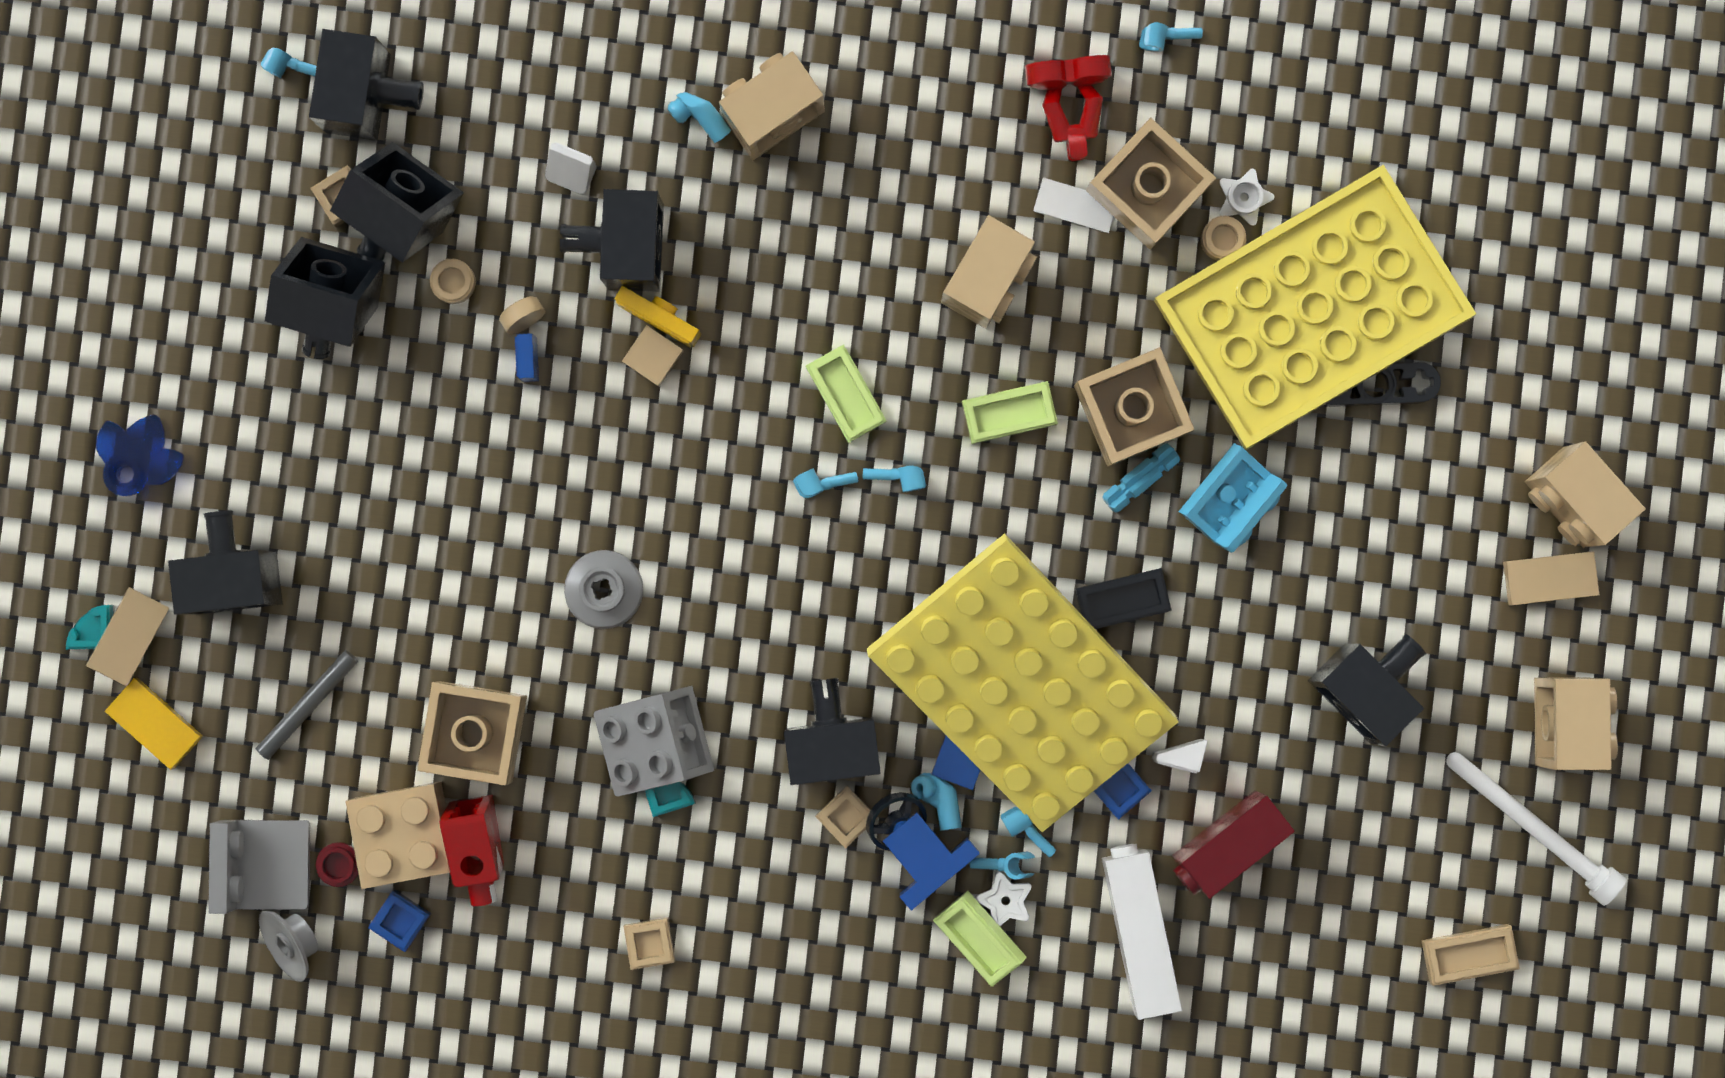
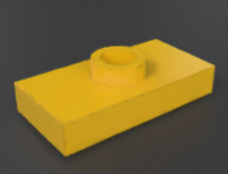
M621 286L614 298L620 308L690 348L696 345L701 336L699 329L675 316L678 308L658 296H654L652 302L626 287Z

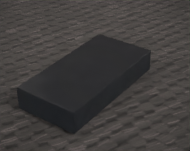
M1162 568L1075 588L1080 614L1094 629L1172 611Z

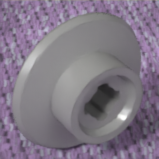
M598 550L582 556L573 564L565 580L564 594L568 608L579 621L593 628L610 629L624 624L637 612L643 597V582L637 567L627 557L614 551ZM607 579L612 594L599 600L596 598L597 595L593 586L595 583Z
M263 911L259 916V926L267 948L276 963L289 977L298 982L304 981L309 971L307 958L318 950L317 940L312 929L298 914H293L283 919L275 912Z

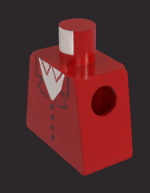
M493 795L451 801L448 803L439 824L453 886L468 887L471 906H484L497 901L494 881L499 880L504 867ZM471 856H476V857H478L480 860H476V859L472 858Z

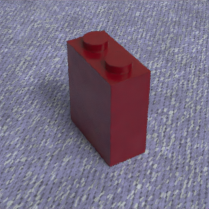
M1254 790L1172 855L1178 863L1173 872L1193 895L1200 891L1210 899L1295 831L1269 797Z

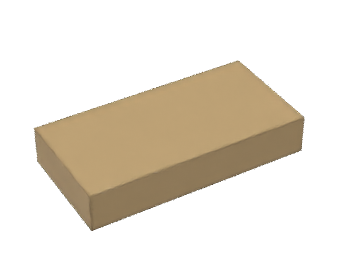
M1594 551L1503 562L1508 605L1600 595Z
M128 587L86 666L127 686L166 616L169 607Z
M1509 924L1421 940L1429 982L1432 986L1520 969L1512 926Z

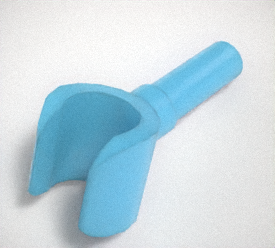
M1154 22L1142 30L1139 47L1147 51L1162 52L1165 39H1201L1203 30L1202 28H1168L1163 23Z
M279 48L268 50L261 61L262 68L278 78L282 77L287 67L315 77L316 65L299 61V59L293 58Z
M905 466L898 469L863 468V479H900L903 492L926 487L924 472L918 466Z
M813 468L796 476L793 482L800 496L811 498L832 487L858 483V476L856 472L827 477L820 481Z
M1013 807L1001 814L1000 817L1012 837L1025 831L1027 836L1048 857H1051L1056 852V849L1037 831L1028 815H1024L1018 807Z
M1026 851L1011 853L1006 858L999 859L974 858L970 862V868L1005 871L1008 877L1015 880L1029 878L1034 873H1023L1019 868V860L1035 858V856L1031 852Z

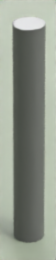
M345 650L255 748L257 752L269 760L358 663V660Z

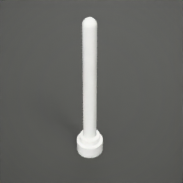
M1457 752L1448 755L1446 763L1450 769L1586 880L1585 885L1590 889L1589 894L1599 903L1605 906L1619 894L1627 881L1623 875L1613 867L1607 869L1603 865L1596 866L1463 755Z

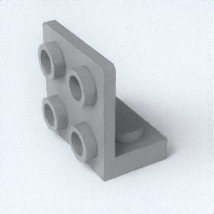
M692 686L594 712L615 796L627 795L685 781L714 771Z
M219 820L210 823L209 914H227L236 909L305 910L309 907L310 822L308 820Z

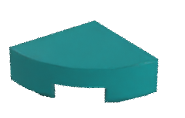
M114 605L97 606L84 614L70 630L66 641V649H95L114 615Z
M682 782L645 790L653 817L696 804L691 791Z

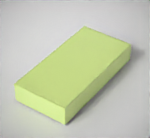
M844 344L805 366L848 443L887 422Z
M1048 381L962 400L971 444L1058 424Z
M966 891L941 911L933 920L991 987L1020 966L1027 958L969 891Z

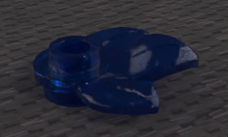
M153 414L139 419L126 431L118 424L106 420L102 425L96 439V450L105 463L103 469L104 483L114 494L133 496L139 493L145 485L165 484L181 468L184 455L176 450L164 448L165 430L157 415ZM129 466L132 468L134 476L130 482L124 483L120 478V472L124 467Z

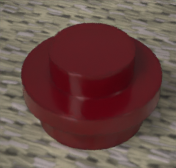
M336 842L327 845L320 851L316 860V870L324 883L333 887H343L352 883L358 877L359 873L354 847L347 843Z

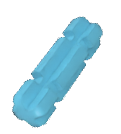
M1168 443L1160 446L1152 453L1153 457L1151 459L1147 457L1120 480V485H1113L1103 494L1104 502L1115 513L1121 511L1130 503L1129 499L1131 497H1138L1163 476L1161 472L1164 470L1167 472L1179 463L1180 457L1172 446Z

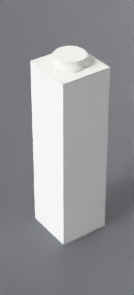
M1127 844L1111 848L1112 856L1103 857L1102 863L1134 1015L1138 1020L1180 1012L1182 1008L1150 854L1145 849L1138 850L1137 844Z

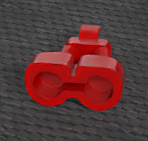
M1094 55L1069 60L1041 61L1025 65L1027 85L1037 90L1047 91L1042 106L1053 140L1055 142H1066L1068 160H1083L1088 154L1086 139H1093L1098 135L1103 97L1093 85L1102 83L1112 76L1110 56ZM1068 84L1077 87L1085 98L1080 123L1075 125L1069 124L1060 104L1062 89Z

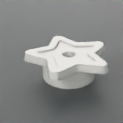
M1250 169L1239 180L1222 178L1219 182L1226 196V200L1220 210L1221 216L1239 214L1249 225L1253 226L1257 223L1259 207L1274 200V194L1263 189L1258 183L1255 169ZM1241 194H1247L1248 200L1242 201L1240 198Z
M997 871L992 888L977 895L975 899L990 910L991 917L999 926L1004 924L1009 918L1028 921L1030 917L1024 900L1030 892L1032 885L1030 883L1013 884L1001 871ZM1005 896L1009 897L1010 902L1007 905H1004L1001 902L1002 898Z

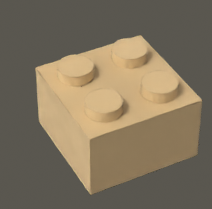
M793 51L785 57L781 53L773 55L759 67L760 74L748 82L741 78L722 92L725 97L719 101L722 116L752 161L825 112L824 95Z
M1150 117L1089 183L1086 191L1151 250L1210 187L1216 177Z
M988 215L945 288L941 303L987 329L991 320L1000 323L1015 296L1008 292L1013 282L1019 285L1023 284L1037 256L1030 253L1035 241Z
M1161 347L1079 380L1074 385L1107 467L1195 430Z
M1586 441L1563 447L1524 481L1531 489L1528 496L1532 502L1544 513L1550 510L1561 523L1558 526V530L1574 546L1580 544L1584 548L1606 545L1646 510Z
M1590 677L1534 678L1535 766L1554 770H1611V760H1615L1617 757L1618 743L1616 734L1611 733V715L1616 713L1617 694L1615 688L1610 687V679Z
M442 681L432 682L417 771L505 786L513 783L527 695Z
M442 781L356 797L345 801L361 889L450 873L439 824L446 809Z

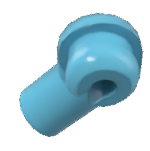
M688 92L677 94V99L668 105L669 113L678 123H684L692 116L699 122L714 143L723 139L731 131V128L712 103Z
M923 773L917 776L911 784L912 794L916 798L922 799L937 808L940 831L962 828L955 787L945 780L931 775L932 773Z

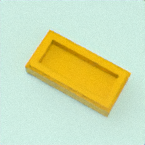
M133 678L105 710L111 718L170 770L175 769L203 737L200 732L139 678Z

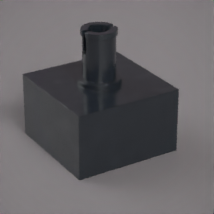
M322 29L309 118L325 133L378 141L383 104L420 110L423 101L424 84L421 81L414 82L387 78L391 54L376 36Z
M391 142L349 171L330 212L364 235L361 244L357 248V254L383 261L386 252H388L403 263L444 232L464 192L394 142Z
M603 189L601 227L561 224L560 235L563 238L578 239H560V252L600 253V280L608 290H620L621 286H624L631 291L660 292L664 203L658 191Z
M300 237L271 275L265 322L305 333L302 352L307 357L311 356L312 347H316L314 359L328 358L331 353V342L351 347L378 308L386 262Z
M233 511L204 513L209 553L202 557L168 561L174 615H200L283 605L277 552L263 550L241 552V550H236L232 518Z
M1407 634L1379 662L1361 644L1345 643L1308 682L1369 743L1386 747L1424 710L1423 706L1398 680L1421 657H1424L1426 652Z
M838 678L826 679L828 698L824 697L822 680L810 681L816 721H812V725L791 727L784 730L790 785L881 774L874 717L847 720V717L842 718Z

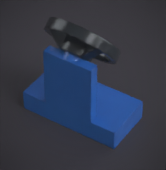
M899 792L882 798L874 805L867 817L866 830L873 843L883 850L891 851L915 880L900 893V898L912 911L980 853L968 837L949 851L926 824V810L919 799L912 794ZM903 801L900 809L890 813L886 817L885 822L874 825L877 816L884 808L892 803ZM913 802L918 806L919 814L915 813L910 817ZM874 834H888L889 836L880 841Z

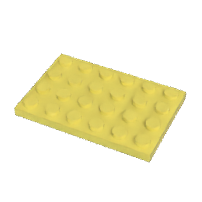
M1384 165L1160 294L1154 300L1245 450L1476 315L1473 307Z
M1005 533L867 648L868 657L1024 815H1028L1031 822L1041 832L1045 831L1179 722L1175 713Z

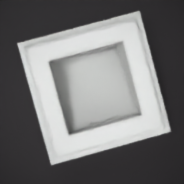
M555 142L549 148L545 176L549 182L576 193L585 194L597 166L591 156Z
M1198 739L1153 752L1152 759L1155 763L1197 774V772H1200L1207 740Z

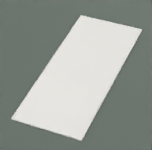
M1042 179L1033 211L1109 233L1114 216L1086 190L1050 179Z

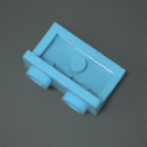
M1234 443L1178 512L1209 540L1232 553L1238 546H1241L1250 538L1253 528L1264 514L1277 505L1280 495L1287 487V483L1271 474L1243 447Z

